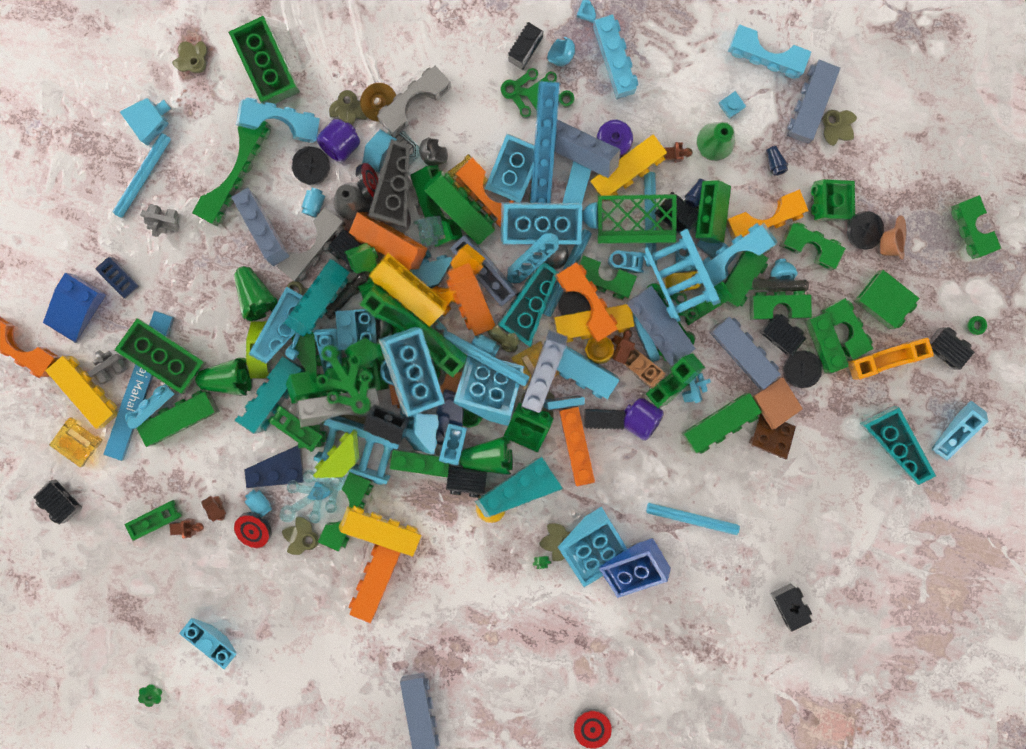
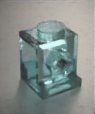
M440 216L413 221L414 225L418 226L421 243L433 246L438 244V240L445 239Z

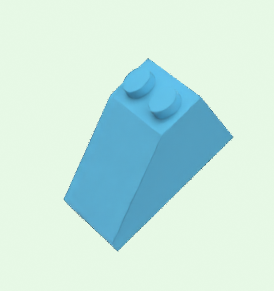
M506 134L485 189L521 203L532 177L534 144Z

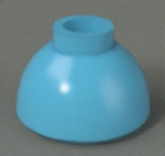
M598 202L591 203L582 210V221L593 229H598Z
M782 258L775 261L770 278L774 283L783 284L795 279L798 272L791 263L786 262V259Z

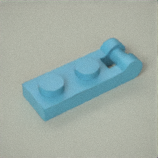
M167 384L157 387L153 395L149 399H144L139 404V408L134 412L126 413L125 421L129 428L135 429L174 395V392Z

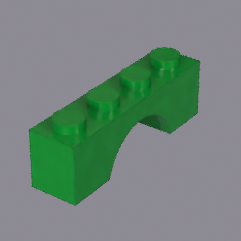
M437 165L426 166L410 174L434 246L441 247L460 240L463 235L460 226L453 219L446 217L441 211L440 206L424 190V185L440 171Z
M392 325V335L402 332ZM363 338L350 345L344 351L348 359L354 354H359L362 357V363L359 365L358 370L361 368L363 371L369 369L374 365L372 362L377 359L379 362L385 360L381 345L373 343L367 338ZM354 357L353 362L357 364L359 360L357 357Z
M349 472L341 489L349 500V507L358 506L364 509L366 504L363 502L366 495H370L374 487L371 485V479ZM341 521L328 522L321 533L318 543L339 552L342 547L346 548L350 538L347 537V534L340 532L339 526Z

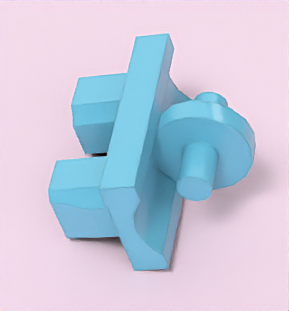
M700 373L697 376L698 382L696 378L690 382L691 390L682 392L684 402H701L703 399L699 386L702 393L707 392L706 384L711 383L710 378L704 380L703 373Z

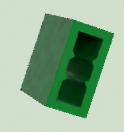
M880 270L875 273L854 302L888 329H896L904 324L906 315L916 309L918 305L916 303L920 298L886 271Z

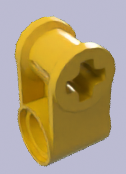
M698 272L673 273L665 277L666 288L668 289L690 279ZM699 283L695 284V286H691L680 292L695 290L698 287H700L701 284L699 285Z

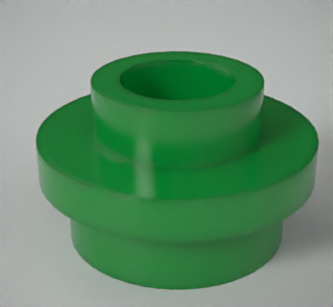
M981 316L970 318L967 323L968 331L973 335L983 334L987 329V321ZM975 322L979 324L978 329L974 327Z
M549 556L535 557L532 563L537 569H546L549 564H552L549 561Z

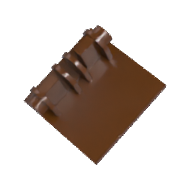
M760 413L754 436H751L749 443L752 447L787 460L796 426L784 422L772 430L762 413Z

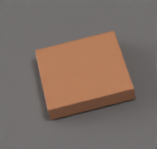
M783 377L778 378L764 390L752 396L772 430L803 410Z

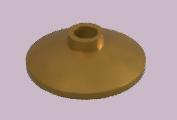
M381 82L373 83L366 87L360 98V107L363 114L370 120L379 122L377 115L380 109L386 105L389 106L396 96L395 91L389 85ZM378 97L379 102L377 104H374L375 98Z

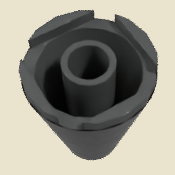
M349 182L337 189L334 195V207L342 218L354 220L357 212L369 213L372 201H368L362 195L358 183Z

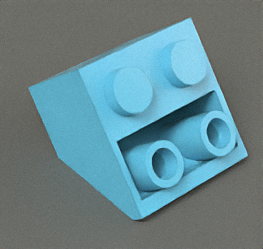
M365 309L335 311L338 350H346L350 345L363 338H367L369 341L377 344L375 317Z
M400 411L402 417L409 418L405 435L409 444L414 450L434 454L437 446L436 430L439 426L438 415L420 412L408 417Z

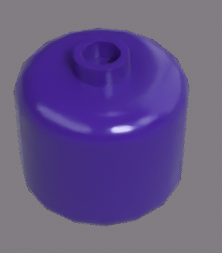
M333 119L319 133L317 142L320 148L333 160L344 162L359 146L360 138L355 132L356 129L350 123L340 119Z
M610 120L599 128L596 138L620 149V159L629 152L632 146L633 132L625 122Z
M639 398L633 405L629 404L625 409L624 429L639 439L646 441L657 429L664 416V411L645 398Z

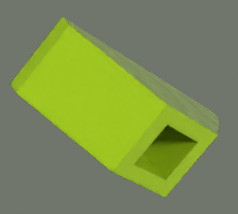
M251 321L246 338V362L251 379H267V376L270 374L271 359L264 363L249 355L267 321Z
M355 429L350 434L346 432L339 441L342 443L338 448L334 445L327 453L329 458L326 461L322 459L314 467L317 470L313 475L315 478L344 477L359 459L358 435Z

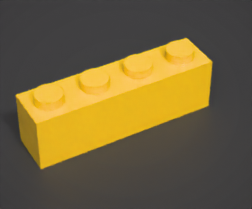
M652 134L619 159L617 169L609 178L599 174L590 183L600 196L619 195L617 191L621 188H629L634 184L633 179L637 176L642 178L650 172L648 168L652 165L658 166L665 161L664 156H666L667 152L655 135Z
M389 253L369 275L375 284L384 288L392 298H396L406 309L413 312L429 327L444 313L448 305L444 299Z
M627 304L606 308L608 314H612L615 317L619 333H623L625 330L630 329V327H635L632 311ZM591 310L553 317L556 333L568 336L567 342H572L573 338L580 336L581 340L592 338L585 326L590 318Z
M60 357L45 371L95 429L104 428L117 416V405L112 400L106 398L104 395L105 391L99 385L94 384L93 378L89 376L87 371L81 369L80 363L75 357Z
M347 506L339 526L341 533L412 557L422 536L417 530L418 528L413 525H400L398 520L389 518V520L383 519L382 515L375 512L368 514L364 512L363 508L353 506V508Z

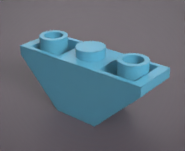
M447 255L436 257V261L433 262L423 260L419 269L410 270V272L429 288L440 286L451 267L450 262L453 259Z
M334 328L314 330L324 374L327 369L333 368L330 361L323 359L322 349L328 345H334L338 348L337 329ZM327 350L326 355L331 357L332 352ZM339 350L338 360L342 365V350Z
M191 618L179 633L224 670L237 655L229 639L208 623Z

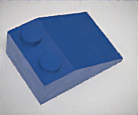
M64 273L54 290L43 323L77 343L106 294L78 276Z
M651 538L633 545L599 566V570L616 597L620 598L668 582L671 567L654 539Z

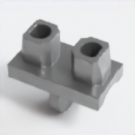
M150 204L147 211H141L140 216L144 218V224H147V229L152 230V236L158 237L160 233L166 234L167 230L178 232L179 225L177 221L179 214L176 210L167 209L164 216L160 215L162 210L158 205Z
M99 350L95 352L97 358L92 361L96 367L87 373L90 377H95L100 384H105L112 379L107 372L109 369L112 368L116 375L127 370L124 363L126 358L119 354L112 356L110 351L103 353Z

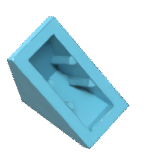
M380 129L365 145L362 163L370 164L379 173L383 167L390 140L397 141V139Z
M448 424L439 458L440 462L458 466L467 428Z

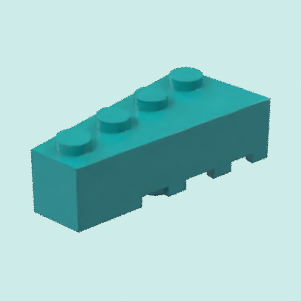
M330 259L284 321V324L302 337L306 333L311 334L316 327L315 322L317 319H321L327 312L326 306L328 303L332 304L337 298L338 294L336 292L339 287L343 289L349 281L346 277L350 272Z
M543 262L530 275L497 325L508 333H515L521 342L531 347L533 337L555 284V275L559 272Z
M282 356L267 376V379H269L268 383L264 382L258 388L256 393L258 396L246 404L244 415L242 417L238 415L234 421L253 434L267 431L271 426V423L268 422L270 417L275 415L277 407L285 399L288 400L290 398L286 386L289 375L302 373L305 369L287 356Z
M893 406L860 423L914 483L920 485L936 477L900 407Z
M539 457L481 496L475 503L485 517H491L563 488L544 459Z

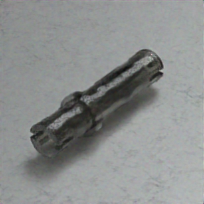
M362 271L351 282H347L346 287L338 294L334 302L326 307L327 312L324 315L331 320L336 315L335 311H340L355 294L359 293L358 286L365 284L369 276Z
M754 278L752 287L754 290H768L769 292L779 290L806 292L809 288V282L806 279Z

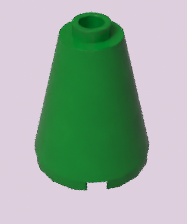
M714 122L705 125L697 136L696 144L700 154L711 161H719L728 157L735 146L732 126L725 122Z
M242 266L236 269L234 280L243 319L245 320L246 318L250 322L267 317L265 313L270 310L272 313L278 300L252 268Z
M243 357L201 370L195 378L197 386L202 390L247 396V391H251L253 383L247 368L246 358Z
M503 436L463 449L459 464L464 469L510 475L511 472L509 470L513 469L512 449L509 450L507 445L511 444L509 437Z

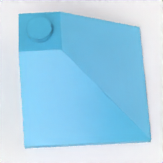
M467 356L454 403L488 421L509 426L520 384L476 359ZM503 361L521 372L524 370L522 365Z
M602 507L585 516L558 546L583 587L603 576L599 566L627 550V547Z

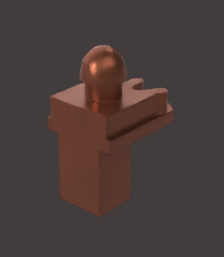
M675 142L673 147L664 148L667 152L666 156H664L665 161L674 160V163L682 162L684 160L683 156L690 157L693 154L692 149H683V142Z
M630 329L624 331L623 337L614 335L611 339L613 343L617 344L612 359L623 364L626 363L630 351H634L635 343L630 340L633 335Z
M209 496L201 501L209 520L211 519L214 522L225 519L226 511L219 496Z
M190 518L169 524L170 535H182L183 539L191 538L196 534V531L200 532L204 528L202 523L197 522L195 524V519Z

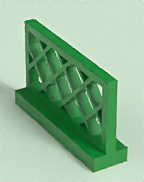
M677 194L598 196V243H676ZM625 199H630L635 204L628 213L620 206ZM644 199H650L655 204L648 212L639 205ZM663 199H672V208L668 212L659 205ZM602 200H611L616 206L607 213L602 208ZM656 206L665 214L658 222L649 215ZM617 207L625 214L619 222L610 216ZM636 207L645 214L638 223L629 215ZM666 216L672 221V230H664L659 225ZM607 217L616 224L612 230H603V221ZM626 217L635 224L631 230H625L620 225ZM646 217L655 224L650 230H644L639 225Z

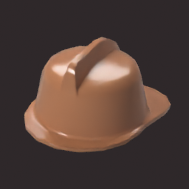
M902 215L898 216L895 228L884 232L880 239V253L884 256H899L901 260L905 257L904 247L906 241V222Z

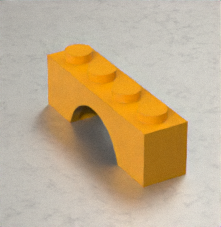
M799 189L777 200V209L771 218L759 220L753 218L747 212H743L727 219L726 226L733 240L739 235L743 237L749 233L748 229L756 223L759 226L765 223L768 228L774 226L777 229L786 225L785 221L792 219L794 222L803 218V214L809 210Z
M466 244L459 250L450 264L455 269L470 263L473 273L477 275L484 267L482 263L486 258L469 244ZM435 286L432 290L448 303L442 314L445 317L452 309L450 307L451 303H456L453 294L456 292H451L450 288Z
M919 338L847 362L852 379L860 380L896 366L933 357L934 354L929 338Z

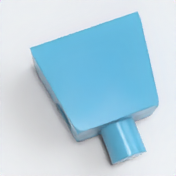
M146 98L121 110L120 113L139 140L149 145L168 126L169 123L163 115L171 110V107L165 100L155 105L154 102Z

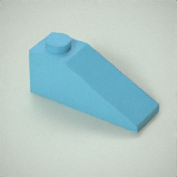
M970 401L955 416L934 444L932 450L948 461L989 422L987 412Z

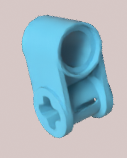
M618 250L609 255L608 265L612 269L644 273L642 265L643 256L646 254ZM614 255L621 257L622 262L620 265H616L613 262Z

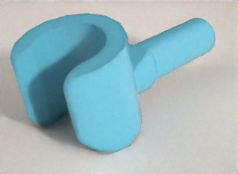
M297 332L292 344L285 351L286 356L293 361L299 354L295 350L300 337Z

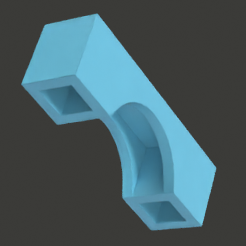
M739 24L727 52L732 53L731 55L736 58L743 57L749 59L752 64H762L771 71H780L785 73L787 77L795 79L804 73L812 51L793 45L786 52L779 54L770 53L760 45L756 30Z
M245 98V100L242 99L239 102L236 126L256 130L264 120L277 119L289 127L293 139L308 143H314L317 139L320 118L315 117L313 113L303 112L301 114L289 107H284V109L276 108V104L265 102V105L260 104L253 98Z
M756 223L748 229L749 233L744 237L742 235L737 236L732 240L733 244L728 248L723 246L716 251L717 255L712 259L707 257L702 261L713 287L729 275L728 262L733 254L739 251H751L760 256L776 245L777 240L765 223L760 226Z

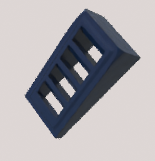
M113 257L106 258L95 268L124 299L139 287ZM118 271L119 273L112 278L111 275ZM120 278H125L119 284L116 283ZM129 282L130 285L125 290H122L121 288Z

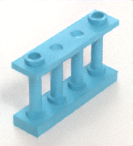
M688 229L680 232L683 238L679 239V242L651 254L647 247L644 249L646 255L643 256L647 265L652 266L670 306L666 308L670 318H675L677 322L681 320L678 313L704 301H711L713 306L721 303ZM682 248L684 250L688 249L690 255L687 256V259L661 271L658 270L655 263L656 260ZM696 266L698 273L694 277L668 289L666 288L662 278L686 267ZM697 283L699 285L704 284L706 290L703 291V294L674 306L671 295Z
M341 416L325 420L324 425L329 426V434L323 453L318 452L313 460L319 463L322 459L326 461L329 458L327 453L333 447L337 431L341 430L350 434L355 429L359 437L365 438L366 444L360 464H354L348 472L371 479L379 485L387 484L391 475L385 474L392 450L394 448L398 449L400 445L364 431L365 424ZM376 442L383 444L385 447L378 471L367 468L373 445Z

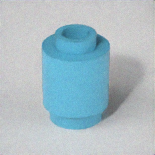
M316 188L306 191L301 206L303 214L317 217L325 199V196L322 195L323 191Z
M482 334L479 337L474 336L471 342L472 345L494 357L500 345L496 344V341Z
M252 490L245 496L247 499L244 501L252 512L259 514V517L262 518L272 510L270 507L271 503L260 490L257 492Z

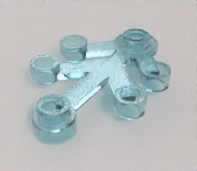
M306 470L303 474L305 482L311 483L315 481L324 483V485L318 488L300 485L295 480L289 481L287 484L288 492H299L309 495L292 506H283L280 510L281 520L291 522L294 520L297 511L314 501L313 510L309 514V520L312 523H318L321 519L320 509L323 494L330 491V496L325 504V510L328 513L335 512L337 508V493L342 489L346 481L345 477H337L340 481L337 484L333 483L332 480L334 478H315L313 476L311 479H307L305 475L311 474L313 476L314 472ZM291 484H294V485H296L297 488H296V489H290L289 486H290ZM333 504L334 508L329 509L327 506ZM290 510L291 514L286 515L284 511ZM316 514L318 519H313L311 516Z

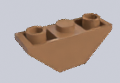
M635 348L634 351H630L626 363L623 364L649 388H654L666 375L662 369Z

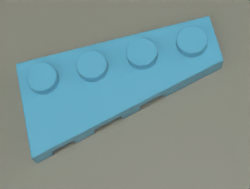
M288 287L285 288L249 355L267 363L296 333L285 325L284 321L303 297L301 294Z

